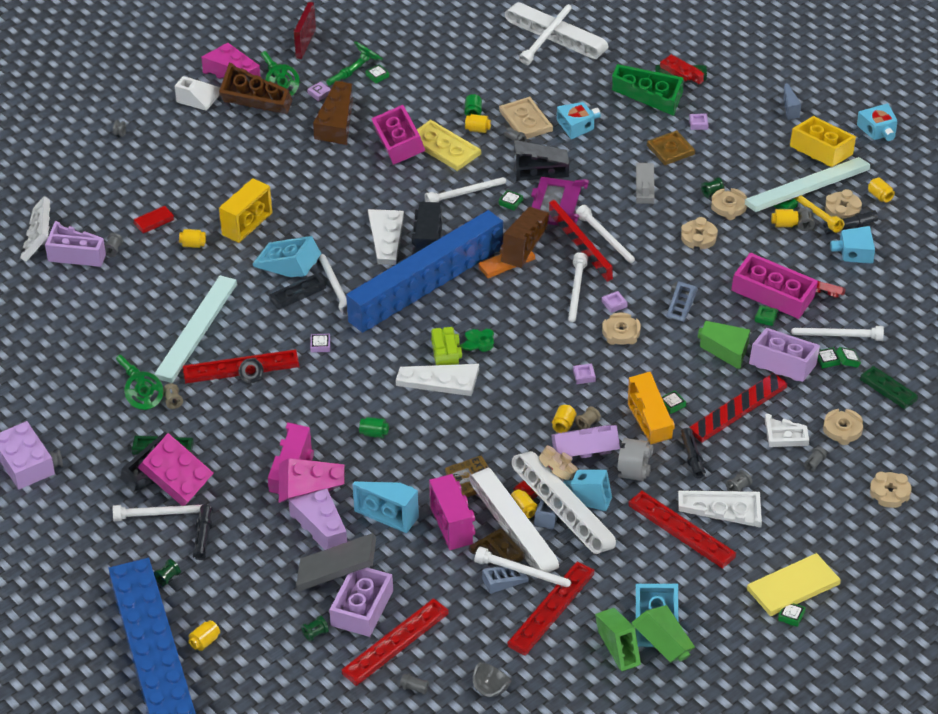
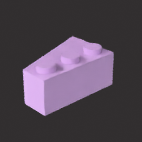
M55 221L45 244L49 262L101 267L106 256L103 238L85 231L80 233L71 226L66 228L57 221Z
M605 425L551 434L553 448L556 452L560 454L564 452L571 458L580 455V458L592 457V453L598 452L600 455L610 454L611 450L620 449L617 425Z
M328 489L288 499L290 516L296 519L304 530H308L312 534L313 539L324 550L347 542L346 529Z

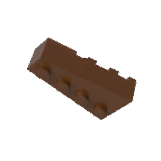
M230 62L219 90L223 102L288 114L293 100L288 89L273 82H268L258 75L255 76Z
M335 81L313 122L314 139L347 145L353 104L351 83Z
M529 206L504 233L503 244L500 248V254H502L501 262L519 268L523 267L529 254L534 250L548 228L549 212Z

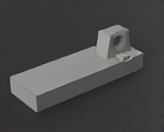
M636 163V203L654 204V163Z

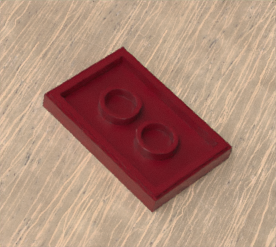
M314 2L307 3L294 30L295 56L297 59L303 58L316 30Z

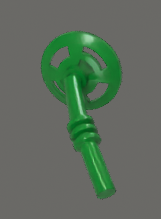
M354 41L355 46L361 52L360 58L350 67L343 68L338 74L327 79L326 83L328 86H331L335 81L345 80L352 76V73L366 61H369V59L383 61V58Z
M263 51L261 56L269 69L265 80L273 83L277 82L279 86L285 89L290 85L294 88L290 91V95H294L300 83L296 70L286 64L277 65L276 62H273L267 51ZM288 70L293 73L295 80H293L292 76L287 72ZM285 75H288V77L290 78V81L287 80V78L285 77Z
M118 355L116 360L126 370L127 375H129L124 388L127 401L133 407L142 410L151 409L158 405L164 392L160 379L150 372H140L136 366L131 365L122 355ZM145 376L152 378L156 382V384H154V382L150 379L145 378ZM132 381H136L135 389H130ZM154 390L159 391L157 398L151 402L150 397L153 395ZM134 395L138 400L144 401V404L135 401L132 396Z

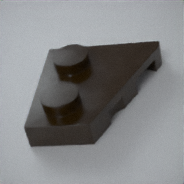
M502 528L469 545L470 553L475 555L477 549L483 547L488 549L492 555L518 563L525 559V553Z

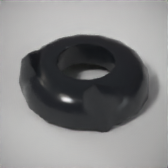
M249 358L240 364L238 373L243 381L255 383L262 378L263 366L256 358ZM248 365H253L256 369L255 374L252 376H248L245 373Z

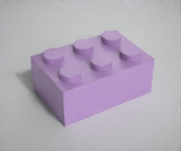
M766 328L752 344L749 364L759 369H766L777 375H784L795 381L803 382L817 364L820 345Z
M27 421L0 432V462L18 490L55 474L52 457Z
M364 568L348 574L329 610L331 626L370 637L393 592L392 574L370 568Z

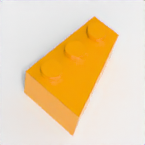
M651 371L629 377L628 406L650 445L672 439L673 430L675 429L674 421L668 414Z

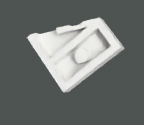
M765 414L769 447L809 446L807 426L792 423L786 419H783L781 422L772 419V415Z

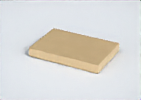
M531 97L499 106L500 113L509 125L517 132H523L527 139L553 131L552 124Z

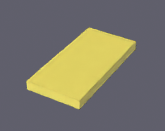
M429 120L417 129L425 152L456 171L481 155L480 148L432 120Z
M816 553L747 584V590L771 617L793 603L799 604L840 585L841 579Z

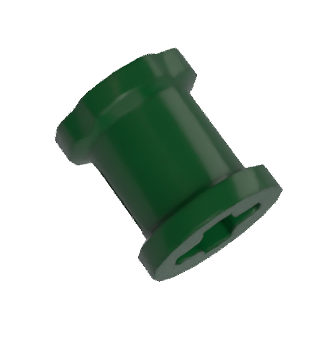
M720 177L714 178L711 182L701 184V191L706 198L711 197L712 194L720 189H725Z
M168 559L161 569L154 571V576L160 585L165 586L172 577L178 576L181 570L175 561Z
M321 615L315 621L301 625L303 635L309 642L313 641L314 637L329 632L327 622Z

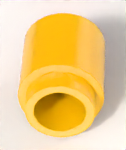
M475 114L466 116L465 129L470 132L486 133L487 130H490L491 120L488 119V116Z
M881 178L872 179L868 184V191L879 201L888 203L893 199L895 195L893 188Z
M775 209V213L771 214V222L775 224V227H793V225H798V211H793V209Z
M183 229V232H180L179 243H182V247H205L206 232L195 229Z
M560 405L552 421V427L557 433L567 432L571 429L576 417L575 409L570 405Z
M514 491L511 497L526 517L532 518L537 510V504L525 491Z
M211 620L203 622L189 634L190 646L195 650L203 651L218 638L220 634L219 627Z

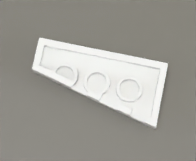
M45 196L35 205L29 222L31 225L26 233L28 240L23 245V248L26 250L20 256L24 261H27L41 245H45L49 237L50 199Z
M368 209L378 264L396 265L404 211Z
M479 364L400 367L396 378V386L472 396L479 372Z
M678 491V507L680 512L761 527L760 492Z

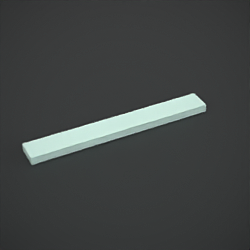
M858 157L745 199V205L758 212L870 170V164Z
M221 275L218 277L155 372V375L160 380L170 383L174 382L183 365H185L236 287V279Z

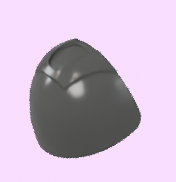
M479 662L473 673L475 689L489 698L501 695L512 682L504 672L485 662Z

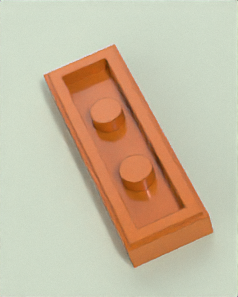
M532 251L525 263L535 260V254ZM502 254L478 263V268L487 278L513 269L516 266L501 262Z

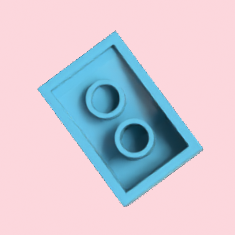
M312 236L269 242L253 262V266L287 277H304L317 262L321 252Z
M355 481L352 484L355 512L404 533H407L419 518L418 490L413 487L392 482Z
M636 584V618L646 610L667 605L678 621V584ZM636 629L638 647H654Z

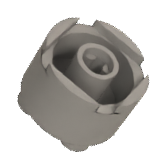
M624 438L622 443L626 444L625 448H620L618 471H621V473L618 474V477L643 481L650 475L651 465L648 464V459L652 457L653 445H649V441Z

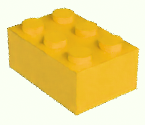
M812 116L792 128L790 147L827 166L834 167L853 155L856 136Z
M252 178L219 207L223 236L240 243L272 214L269 185Z

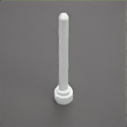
M566 5L531 48L519 55V60L523 64L529 65L533 61L534 53L572 9L571 5Z
M502 177L439 194L434 192L425 193V202H439L503 185L506 183V179Z
M582 205L576 210V214L579 215L578 218L581 221H587L629 263L634 262L635 258L592 217L591 209L586 205Z
M576 253L573 257V265L576 269L568 317L570 322H575L582 272L588 263V256L585 253Z
M321 254L319 260L340 301L339 309L342 315L348 316L346 296L326 256Z
M875 326L871 330L793 328L791 333L792 335L871 337L875 341H883L884 327Z
M113 505V521H122L126 517L199 513L200 506L202 505L126 509L121 507V505Z
M483 547L477 549L474 560L476 563L482 565L484 563H492L564 587L571 585V581L567 578L492 555L488 549Z

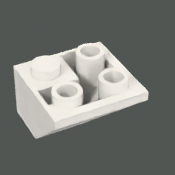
M183 76L175 85L176 102L207 111L220 95V87Z

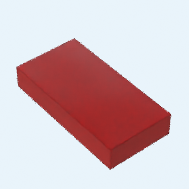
M162 206L133 220L135 226L144 234L173 221L174 215L166 206Z

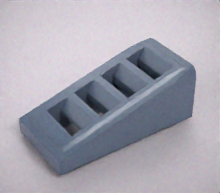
M786 83L784 85L783 98L787 119L799 118L801 103L790 85Z
M678 281L666 317L685 322L698 288ZM682 290L688 291L689 295L681 293ZM679 297L686 298L687 301L685 302L678 299ZM678 303L684 305L685 307L684 309L676 307V304ZM673 311L683 312L682 316L673 314Z
M541 499L535 512L534 525L554 529L558 516Z
M505 567L482 570V580L490 594L529 582L526 574L519 572L520 576L517 577L515 575L517 571Z

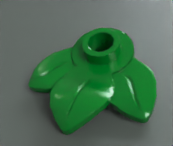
M488 328L482 331L478 329L468 330L465 332L467 340L460 344L459 347L469 351L478 348L482 352L490 351L494 347V332Z

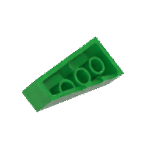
M617 64L612 75V90L674 116L683 93V77Z

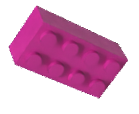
M749 253L734 274L731 291L800 319L815 297L818 280Z

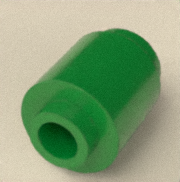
M471 94L465 98L464 113L466 116H471V114L481 115L482 99L480 96Z
M361 418L359 424L360 434L375 438H384L385 435H388L389 423H386V419Z

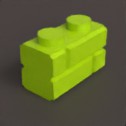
M453 327L432 329L431 342L435 364L459 365V359L462 358L461 347H457V345H460L459 334H455Z

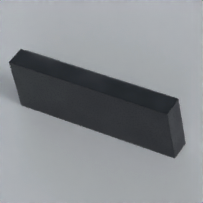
M316 273L269 294V300L280 310L326 289V283Z

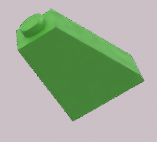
M705 321L703 328L700 327L698 332V339H701L700 347L735 368L741 369L749 345L750 329Z
M667 605L646 610L631 622L669 662L677 660L682 662L690 656L689 652L695 648Z
M616 608L596 613L598 633L619 669L624 671L641 665L635 627Z

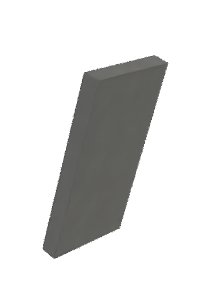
M371 533L301 558L296 582L298 590L302 591L373 566L376 545L375 535Z

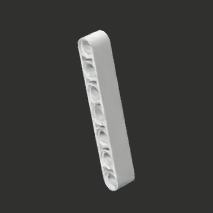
M519 2L515 3L505 12V17L510 23L540 36L555 19V17ZM561 21L547 38L592 59H597L608 49V43L603 38L564 21Z
M530 451L515 455L512 458L513 469L591 552L599 554L614 549L616 545L614 535L558 476L552 473L548 466L545 467L540 462L536 453Z
M488 467L470 475V483L503 530L525 553V559L532 568L548 573L558 569L557 557L494 472Z

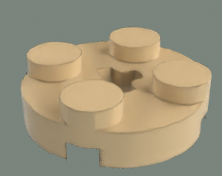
M731 188V191L720 189L712 196L711 209L726 219L733 220L736 216L742 215L747 210L745 205L747 197L738 189Z
M845 189L842 192H836L826 197L825 211L831 217L838 216L844 219L855 216L856 213L861 211L862 202L851 190Z
M703 217L689 221L681 227V240L690 248L697 246L700 249H707L716 243L718 229Z
M614 313L610 315L609 319L603 321L602 332L607 339V343L611 345L634 344L640 335L641 325L637 318L636 320L631 318V315L628 313Z
M839 409L832 410L825 416L823 432L829 438L838 441L839 444L848 445L862 435V417L849 409H846L845 412H839Z
M547 445L539 456L540 462L545 467L548 465L552 467V473L562 479H572L578 470L571 463L572 458L564 452L560 454L551 446Z
M878 472L871 481L870 495L873 500L874 498L878 500V504L881 506L896 508L910 499L911 485L905 474Z

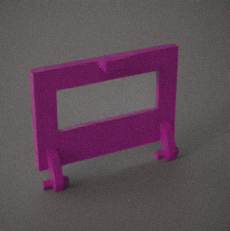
M541 177L538 188H533L531 197H533L532 207L549 212V202L556 200L576 224L579 217L578 214L574 213L582 187L587 189L589 180L569 181ZM549 213L548 224L559 226Z

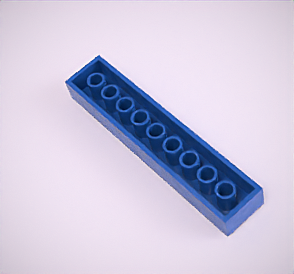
M487 210L347 293L348 322L363 333L500 251L503 244V220Z
M145 558L109 567L112 589L147 713L196 714L150 559Z

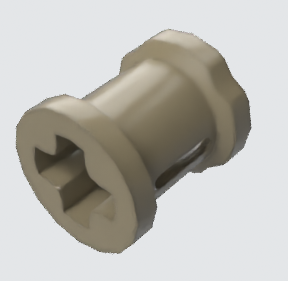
M169 383L163 387L166 406L169 409L179 408L183 404V399L178 394V386Z
M590 406L584 414L578 415L575 418V423L580 430L587 429L593 423L599 422L601 415L597 409Z

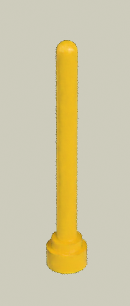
M802 195L794 198L803 206L812 209L814 214L826 221L829 229L833 232L838 233L843 229L844 221L838 216L831 217Z

